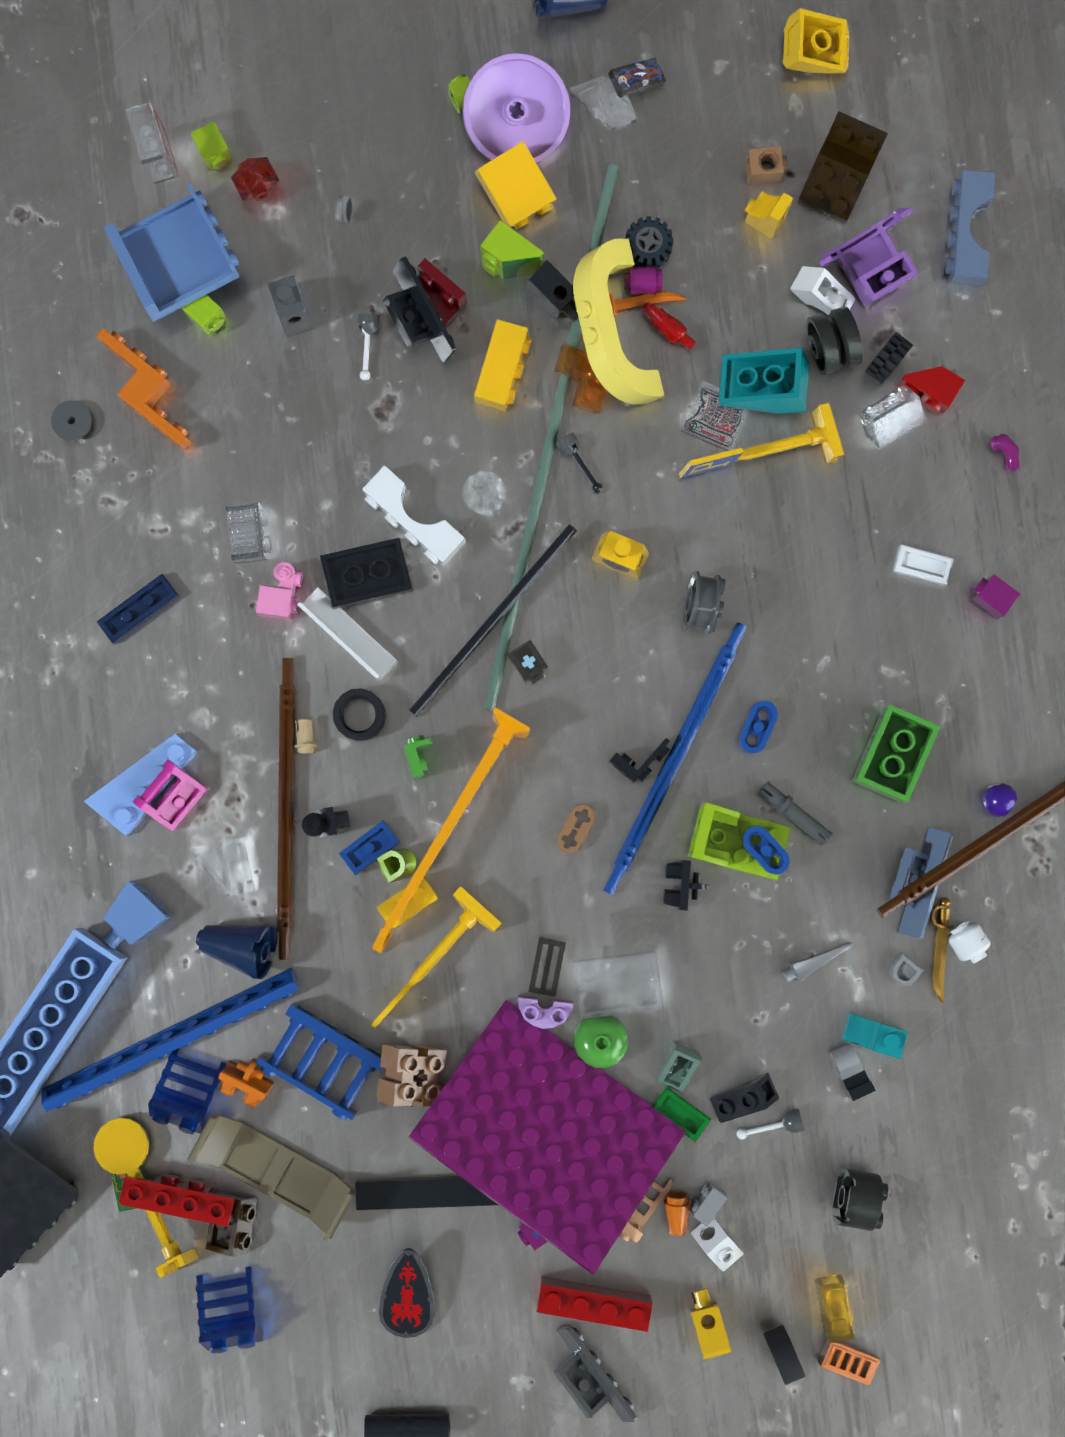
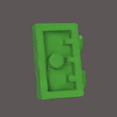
M419 735L408 739L409 744L404 745L414 780L424 778L423 771L428 770L423 752L418 754L417 751L432 747L431 738L425 739L424 735Z

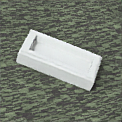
M901 544L898 549L893 572L946 586L954 559Z

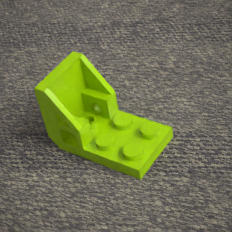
M701 803L687 857L778 880L779 874L775 875L766 872L745 850L742 845V835L750 827H763L786 850L791 827L743 815L714 804ZM753 835L751 843L755 846L758 845L760 837ZM773 855L770 857V864L776 866L779 863V858Z

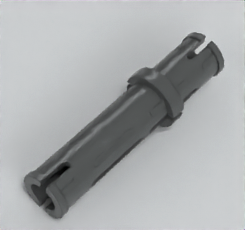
M769 781L764 784V788L767 791L763 788L760 789L757 794L758 796H761L775 807V812L779 815H785L817 841L820 846L827 842L824 837L828 840L830 839L833 832L829 831L795 804L790 795L785 796Z

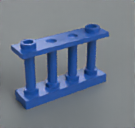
M294 1002L285 1014L290 1017V1025L270 1059L263 1055L256 1063L262 1066L260 1070L268 1076L274 1078L277 1075L333 1109L332 1113L338 1118L353 1120L358 1111L351 1108V1105L371 1071L375 1072L377 1069L381 1072L383 1069L380 1067L381 1054ZM307 1027L314 1031V1039L293 1073L279 1064L299 1030ZM330 1041L338 1046L336 1049L338 1053L316 1087L304 1080L303 1077L322 1045ZM354 1055L362 1060L360 1063L362 1066L343 1099L339 1101L329 1095L327 1091L347 1057L351 1058Z

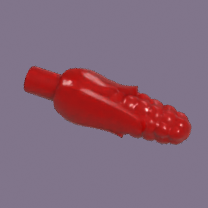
M651 303L643 305L642 312L652 321L651 325L657 328L672 343L678 344L680 342L688 350L692 349L696 341L686 334L687 328L681 321L668 314L663 308L659 309Z

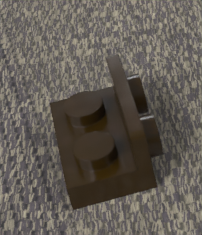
M223 1192L214 1193L233 1197L235 1201L230 1224L227 1227L209 1223L205 1249L231 1257L247 1254L252 1243L251 1234L257 1213V1198H241Z

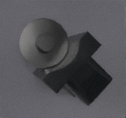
M333 807L323 808L315 811L316 813L307 814L302 821L303 831L311 837H330L337 835V830L350 827L348 811L334 812Z
M681 860V863L666 864L665 878L679 879V890L664 889L663 904L677 907L678 910L688 911L689 888L692 889V900H700V889L708 890L709 884H701L702 873L693 872V883H690L691 861Z

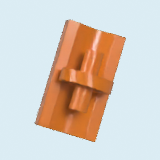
M255 1058L252 1059L250 1064L241 1060L236 1064L229 1060L218 1077L221 1080L220 1092L233 1096L238 1088L246 1092L242 1101L252 1108H255L261 1100H264L274 1082L263 1077L265 1073L256 1068L258 1060Z

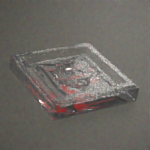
M702 381L681 432L725 451L732 450L748 409L720 406V388Z

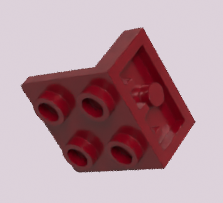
M424 258L418 265L419 275L417 277L423 288L427 290L432 305L440 314L442 323L446 327L467 303L466 293Z

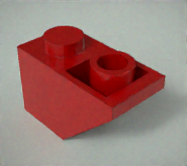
M940 366L905 374L897 386L902 388L901 391L906 396L923 401L925 407L930 411L943 414L949 408L966 380L947 368Z

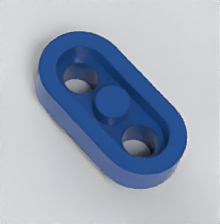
M759 701L752 706L738 739L740 747L745 752L754 754L760 752L766 746L778 718V711L773 703ZM760 710L767 712L768 717L766 720H761L758 717ZM749 735H754L757 738L755 745L748 743L747 738Z
M753 826L745 830L742 835V845L766 872L776 875L787 870L790 863L788 853L766 829L760 826ZM753 835L760 837V843L756 846L751 843ZM773 855L779 858V863L776 866L770 864V857Z

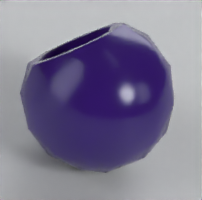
M1004 783L990 785L984 791L982 798L984 809L990 815L996 817H1005L1018 800L1016 791L1010 785Z

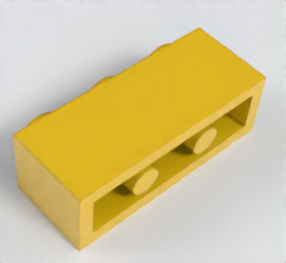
M497 319L474 394L475 403L505 412L508 404L513 405L517 389L513 388L515 379H521L524 369V363L520 362L523 353L528 354L532 338L528 337V328Z

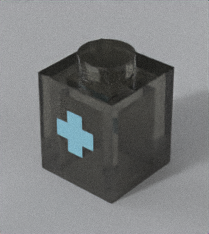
M531 639L507 654L525 684L531 681L534 685L546 677L545 672L548 670V666Z

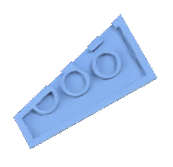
M174 734L84 802L125 836H128L147 814L133 803L137 795L141 796L163 770V764L167 759L183 770L198 751L180 736ZM175 775L170 777L149 804L153 806L176 779Z

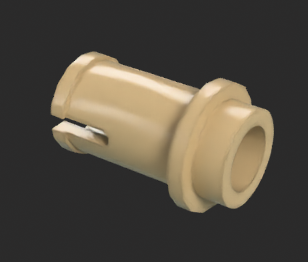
M312 719L295 721L297 745H294V747L297 749L298 754L314 753L316 744L313 743Z

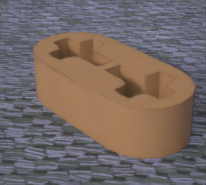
M578 805L571 811L557 838V845L563 852L574 853L581 847L595 819V814L589 806ZM585 809L588 811L587 816L590 818V821L588 823L583 822L578 829L574 827L578 820L575 813L577 811L582 812ZM574 829L577 831L574 837L577 845L566 849L563 847L565 842L561 839L563 835L569 836Z

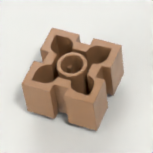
M382 1044L380 1067L385 1068L386 1073L385 1078H379L377 1101L391 1106H413V1103L420 1106H430L444 1087L443 1083L438 1082L439 1073H445L447 1050L430 1045H411V1047L404 1045Z

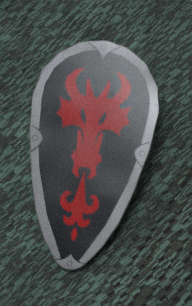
M406 1248L395 1258L389 1268L380 1297L379 1317L384 1328L393 1335L411 1338L425 1333L430 1328L435 1310L434 1297L427 1269L417 1252L411 1248Z

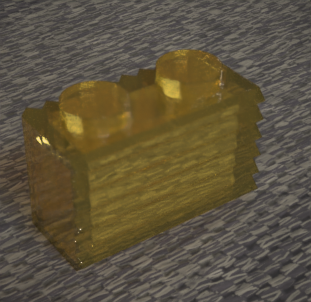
M838 1274L816 1278L814 1282L818 1290L816 1293L819 1296V1306L821 1307L819 1309L821 1311V1321L824 1324V1334L828 1341L835 1343L856 1339L847 1282L844 1277Z

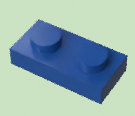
M382 820L339 854L354 875H357L376 861L378 857L400 843V841L385 821Z

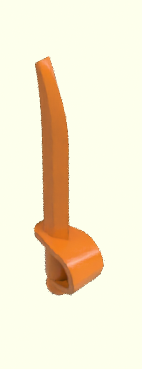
M609 292L614 317L617 316L616 311L640 307L645 303L656 304L687 300L686 297L673 292H656V294H644L615 300Z

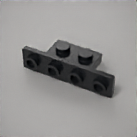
M406 256L402 257L393 268V273L403 290L387 295L383 303L408 348L431 340L441 361L446 362L456 351L455 342L444 327L440 314L432 305L427 290L420 283L415 268L409 263Z

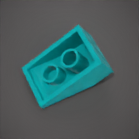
M802 347L723 354L719 405L778 414L806 412L809 361Z

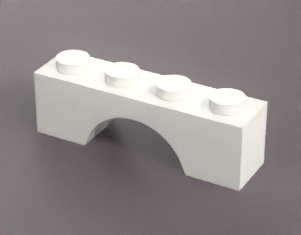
M385 465L362 489L366 495L364 500L374 510H377L378 507L386 513L384 516L385 520L394 528H397L399 525L406 531L404 537L415 547L420 544L425 548L426 552L424 555L435 565L440 562L445 566L466 543L465 538L446 520L430 525L412 520L403 508V498L406 491L405 483Z

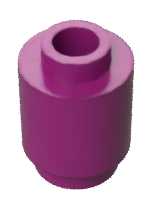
M655 266L629 267V273H624V289H629L630 295L656 294V291H662V269H655Z

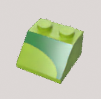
M501 220L480 245L482 263L484 264L483 268L493 276L497 274L503 279L533 275L544 263V252Z

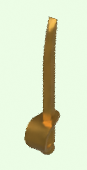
M946 897L940 900V905H933L928 920L930 925L937 927L933 983L937 997L942 1003L944 1002V974L949 928H954V926L949 925L950 909L948 907L951 902ZM937 909H939L938 922L935 921L934 917Z

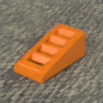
M828 1335L818 1358V1363L830 1371L870 1386L880 1363V1358ZM836 1349L841 1350L836 1362L831 1361ZM846 1353H848L850 1356L844 1367L841 1364ZM856 1357H859L858 1365L855 1371H852L851 1367ZM865 1361H869L871 1363L866 1375L863 1376L860 1374Z

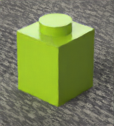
M214 121L190 132L209 171L223 168L228 164V161L233 159Z
M207 295L181 307L183 313L207 335L211 331H217L224 323V318L226 317L222 308Z

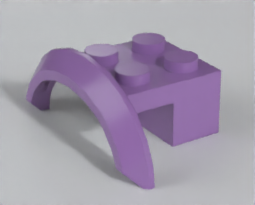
M898 208L849 241L830 251L824 252L821 256L819 267L823 268L838 261L864 307L869 306L911 281L919 273L906 250L898 253L886 231L914 212L913 209Z

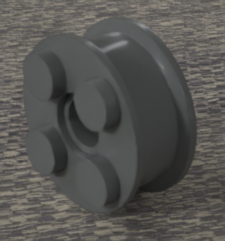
M699 571L692 573L683 606V630H689L690 627L704 629L705 634L715 631L717 618L722 617L724 602L720 601V598L725 589V579L721 578L720 575L716 574L711 578L700 576Z

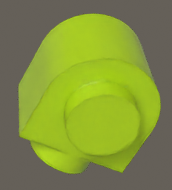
M465 74L455 77L448 84V95L459 114L463 113V99L470 83L468 75L465 76Z
M405 848L388 851L377 858L381 872L389 883L402 880L413 873L416 868L414 854Z

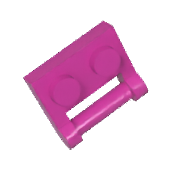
M167 759L163 764V770L141 796L137 795L133 803L156 821L173 831L205 793L207 788L174 762ZM175 775L178 779L155 806L149 804L170 777Z

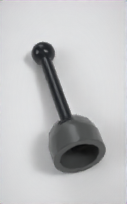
M572 432L555 445L563 455H571L575 458L593 485V492L600 493L603 490V486L601 483L596 482L578 455L577 451L580 443L574 432Z

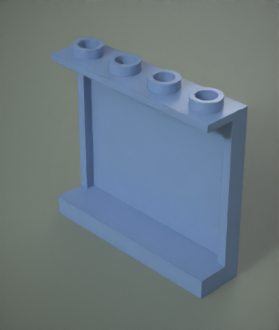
M190 183L186 185L191 195L120 232L114 223L104 227L136 293L153 322L240 277L235 268L239 265L232 249L228 252L226 251L225 246L229 245L222 230L215 231L214 227L218 223L211 210L205 212L203 207L208 205L200 190L194 191Z

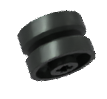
M843 306L831 310L828 318L824 314H817L807 318L806 330L814 362L822 375L825 376L837 372L840 368V363L845 368L861 365L863 362V349L860 333L848 307Z

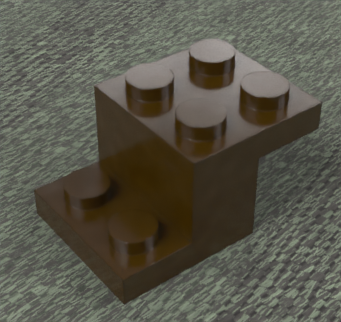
M838 111L807 178L799 200L847 221L888 133Z

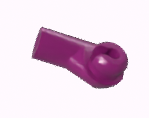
M1006 434L992 437V449L996 451L1001 449L1005 454L1006 471L1020 470L1019 448L1015 442Z

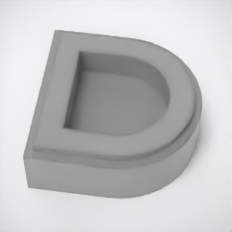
M901 952L890 967V977L898 985L910 986L918 980L925 970Z

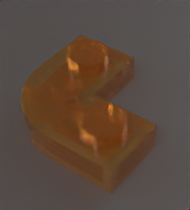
M563 344L560 348L554 372L579 380L572 406L595 414L600 413L606 389L594 374L587 352Z

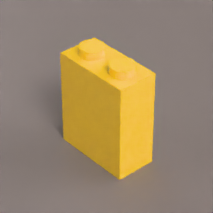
M524 141L474 172L502 221L509 227L514 226L516 230L530 222L528 217L533 213L537 212L541 216L553 207L550 203L557 199Z

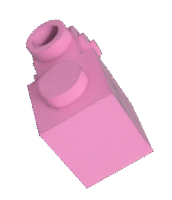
M281 562L274 568V576L280 584L277 587L259 586L256 613L264 617L292 620L293 614L298 612L299 606L297 603L299 598L295 597L296 587H301L303 571L296 570L289 563Z

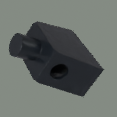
M546 260L528 280L525 292L553 317L558 318L564 313L570 320L575 322L579 317L574 301L573 285ZM555 295L561 296L562 299H557Z

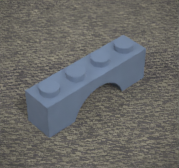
M963 170L958 179L953 181L952 196H956L955 205L951 207L950 222H954L953 231H950L948 237V248L952 249L951 258H948L946 263V274H950L949 284L982 286L987 279L989 251L981 248L974 241L970 232V219L976 212L987 209L994 198L995 173Z

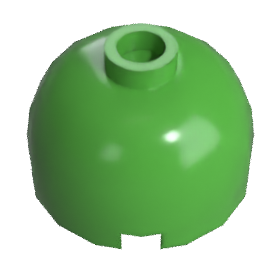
M596 1012L587 1015L578 1024L574 1032L573 1044L577 1055L584 1063L594 1068H608L616 1065L624 1057L628 1049V1034L625 1026L618 1018L609 1013Z

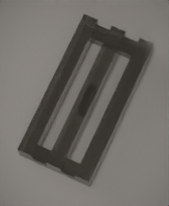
M539 937L528 992L556 997L566 942ZM543 944H547L549 946L541 987L538 988L535 987ZM554 946L559 947L552 988L548 990L546 985Z

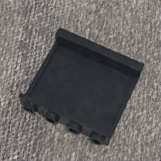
M1 1126L0 1278L7 1270L10 1271L17 1265L24 1252L31 1250L37 1244L39 1237L44 1231L51 1229L58 1221L59 1216L66 1208L70 1209L76 1203L79 1196L75 1180L69 1184L10 1141L9 1132Z

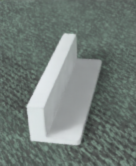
M318 587L303 603L300 601L297 603L308 616L378 681L398 662L341 608L333 609L330 598Z

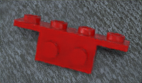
M162 1174V1177L158 1176L154 1181L126 1176L123 1180L119 1199L120 1205L225 1227L230 1224L234 1198L213 1194V1187L205 1186V1181L190 1179L189 1182L178 1180L179 1177L173 1174Z

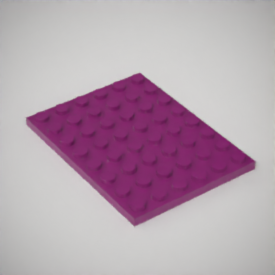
M505 1000L408 1138L591 1274H595L686 1131L603 1070L584 1063L573 1048L547 1029L531 1025L523 1018L521 1011Z

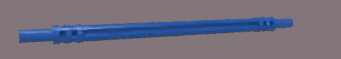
M737 622L726 646L722 645L613 863L615 867L603 891L613 895L624 872H628L737 654L735 650L747 628L745 625Z

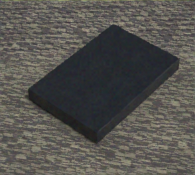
M400 538L320 555L333 609L412 591Z

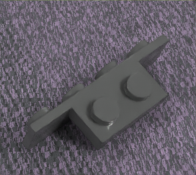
M562 1326L557 1329V1332L573 1354L554 1371V1374L586 1418H592L609 1402L623 1422H634L638 1417L633 1411V1404L627 1397L620 1394L616 1388L617 1382L610 1374L605 1373L599 1365L601 1363L599 1357L593 1351L588 1350L582 1342L584 1341L582 1334L575 1327Z

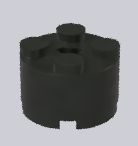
M843 1168L842 1172L845 1175L844 1177L838 1176L833 1193L832 1208L838 1209V1216H833L835 1224L872 1231L875 1228L880 1229L883 1225L882 1204L888 1197V1184L882 1183L879 1174Z

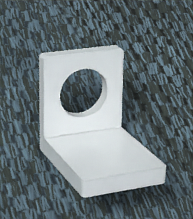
M713 1218L708 1227L701 1223L691 1234L706 1255L724 1272L744 1253L725 1233L716 1219ZM708 1227H714V1236L710 1240H703V1231Z

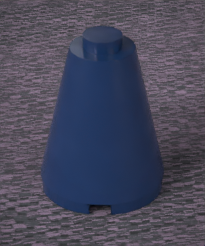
M268 924L206 925L203 930L201 929L198 932L196 945L199 946L200 952L253 979H263L273 962L268 961L270 952L275 953L277 933L276 929Z

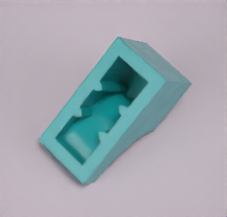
M849 1013L842 1040L901 1059L908 1032L901 1028Z

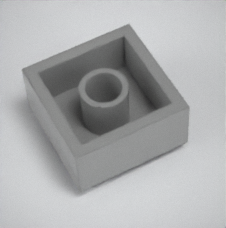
M711 1181L703 1186L700 1191L702 1194L698 1199L695 1198L692 1201V1208L690 1209L693 1217L706 1227H708L728 1199L726 1193Z

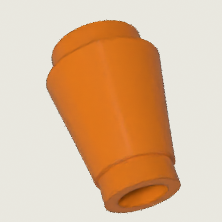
M686 1192L667 1193V1199L664 1200L669 1233L674 1236L686 1234L692 1203L689 1199V1194Z

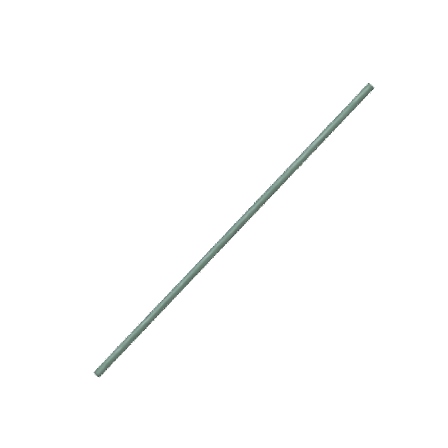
M608 164L588 253L601 246L619 168L616 164ZM579 318L575 322L572 321L511 591L526 575L580 339L581 326ZM520 598L506 613L484 710L493 712L496 706Z

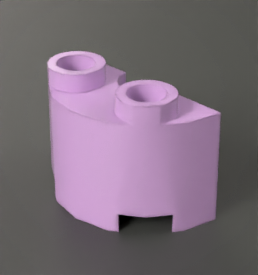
M518 995L519 1010L523 1018L531 1025L542 1029L554 1028L563 1024L571 1014L574 1004L570 1000L554 999L551 1005L542 1006L538 1002V997Z

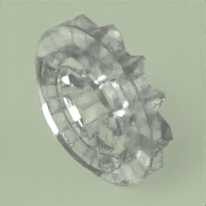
M479 471L469 476L463 486V499L468 508L475 513L491 514L497 511L505 501V485L501 478L492 472ZM488 482V490L493 495L485 496L482 503H480V493L476 492L474 488L483 489L484 485Z

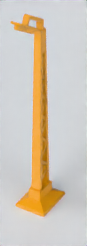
M494 707L492 719L498 728L492 736V742L388 917L384 928H381L372 946V949L380 954L383 952L392 934L390 932L391 928L396 924L503 748H507L513 737L526 739L529 736L530 727Z

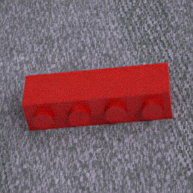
M541 1276L536 1312L648 1332L653 1303L651 1295Z

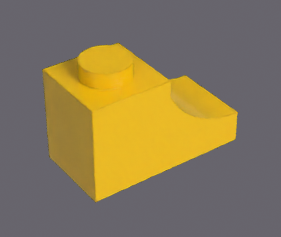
M762 191L757 199L752 197L745 208V212L748 213L745 223L772 239L786 218L793 197L786 193L780 196H773Z

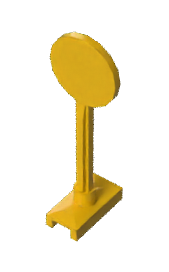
M461 886L453 894L455 900L465 909L458 918L460 921L414 971L406 986L371 1024L374 1028L379 1025L411 987L427 975L467 928L471 929L478 921L481 925L494 932L502 924Z
M117 1118L108 1121L99 1129L94 1140L93 1150L97 1162L103 1169L112 1174H128L131 1177L144 1179L139 1167L144 1163L149 1151L147 1132L141 1124L129 1118ZM145 1210L163 1247L161 1250L166 1259L155 1268L159 1278L177 1271L179 1267L199 1258L194 1248L181 1252L177 1241L174 1242L161 1213Z

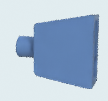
M128 881L104 916V920L112 928L102 939L113 949L123 939L131 945L137 944L172 916L136 881Z

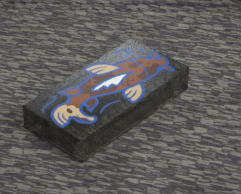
M656 57L611 69L608 73L619 98L663 86L667 81Z

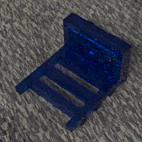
M178 1048L169 1055L165 1069H163L154 1094L148 1103L149 1116L156 1123L162 1125L171 1123L179 1126L178 1129L184 1133L193 1135L196 1132L201 1134L206 1124L205 1115L220 1082L218 1077L225 1068L226 1063L221 1062L218 1070L177 1056L180 1050ZM175 1064L212 1077L214 1080L212 1085L172 1072L171 1068ZM169 1079L208 1093L204 1101L164 1085L166 1080Z
M251 1266L245 1267L246 1277L203 1284V1276H196L199 1343L211 1353H223L228 1350L227 1347L238 1346L241 1349L251 1348L255 1346V1342L263 1341L262 1329L256 1324ZM247 1285V1294L204 1301V1293ZM248 1302L249 1311L205 1318V1310Z

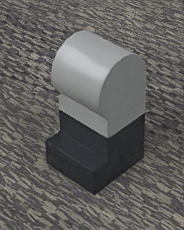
M851 1043L830 1051L836 1072L848 1098L855 1101L876 1091Z

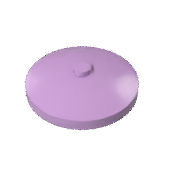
M506 54L487 62L471 79L463 99V121L470 140L480 153L488 159L493 160L524 141L537 163L552 154L562 142L570 121V100L562 79L547 63L526 54Z

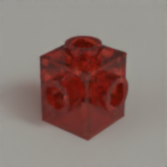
M267 157L246 159L238 165V170L231 176L243 201H261L267 198L269 191L279 181Z

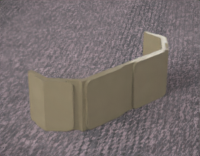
M215 1112L209 1118L187 1158V1164L189 1165L196 1161L219 1168L309 1218L326 1234L323 1239L325 1241L332 1239L357 1193L348 1183L344 1182L338 1175L282 1145L280 1142L248 1124Z

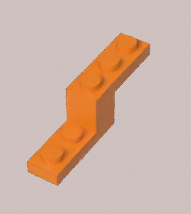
M102 328L96 337L102 344L136 370L118 392V397L185 451L191 444V441L186 437L188 431L177 422L172 426L165 420L167 415L155 405L171 385L165 378L168 374L156 364L152 367L145 362L147 357L134 347L132 350L124 345L126 340L113 330L110 334Z

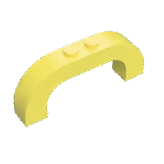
M613 239L587 253L576 267L573 279V293L589 363L602 386L623 402L629 404H648L663 397L664 391L659 370H641L628 361L622 351L608 292L609 274H619L632 267L634 260L629 239Z

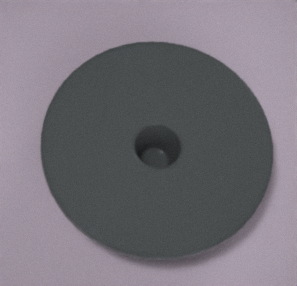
M73 400L59 404L51 417V425L54 432L62 439L70 441L78 440L85 436L92 423L89 409L81 402Z

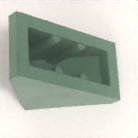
M673 1042L657 1082L682 1093L700 1064L702 1056L694 1050Z

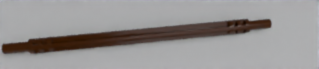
M282 658V685H279L276 932H279V960H290V932H293L295 685H293V658Z
M1065 781L920 878L914 880V882L899 890L897 896L877 908L880 917H886L904 904L908 906L914 900H917L920 896L926 894L929 890L1065 801Z

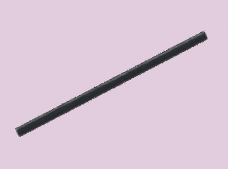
M569 524L409 709L410 712L416 717L420 715L577 532L573 526Z

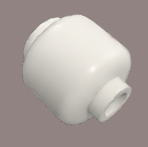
M968 920L950 930L952 935L948 941L959 960H971L972 963H976L987 956L985 951L990 947V941L978 923H970Z

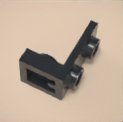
M665 738L638 770L634 768L636 762L625 753L621 756L616 753L609 763L632 783H635L637 779L642 783L652 771L648 766L655 759L660 762L670 751L667 747L670 740Z
M769 1073L759 1075L747 1085L713 1095L710 1101L719 1122L724 1123L766 1110L779 1099V1096Z

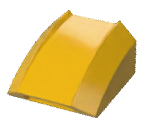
M801 8L789 16L783 30L784 53L782 63L787 69L830 74L845 73L847 71L849 31L846 19Z

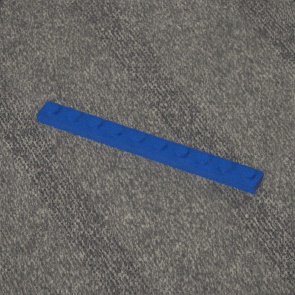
M292 968L285 970L42 1088L41 1105L46 1112L54 1108H61L79 1096L90 1094L99 1086L113 1083L120 1076L130 1071H137L155 1059L164 1058L169 1052L180 1047L189 1046L194 1040L204 1035H211L229 1023H236L254 1011L265 1009L274 1001L288 998L298 990L295 973Z

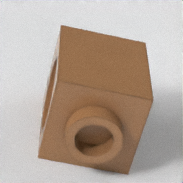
M781 146L749 149L746 157L748 185L781 182L783 173L787 172V157L782 156ZM770 162L774 168L765 169L761 163Z

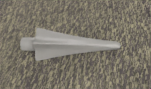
M847 942L824 953L789 963L791 968L782 973L786 982L794 979L803 981L828 961L850 949L852 943Z

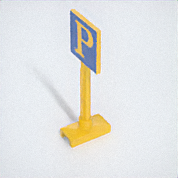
M830 404L819 405L812 412L816 428L808 430L807 433L745 449L741 447L690 460L679 473V477L682 479L729 467L737 460H749L808 444L811 446L821 444L827 464L838 461V457L843 456L844 451Z

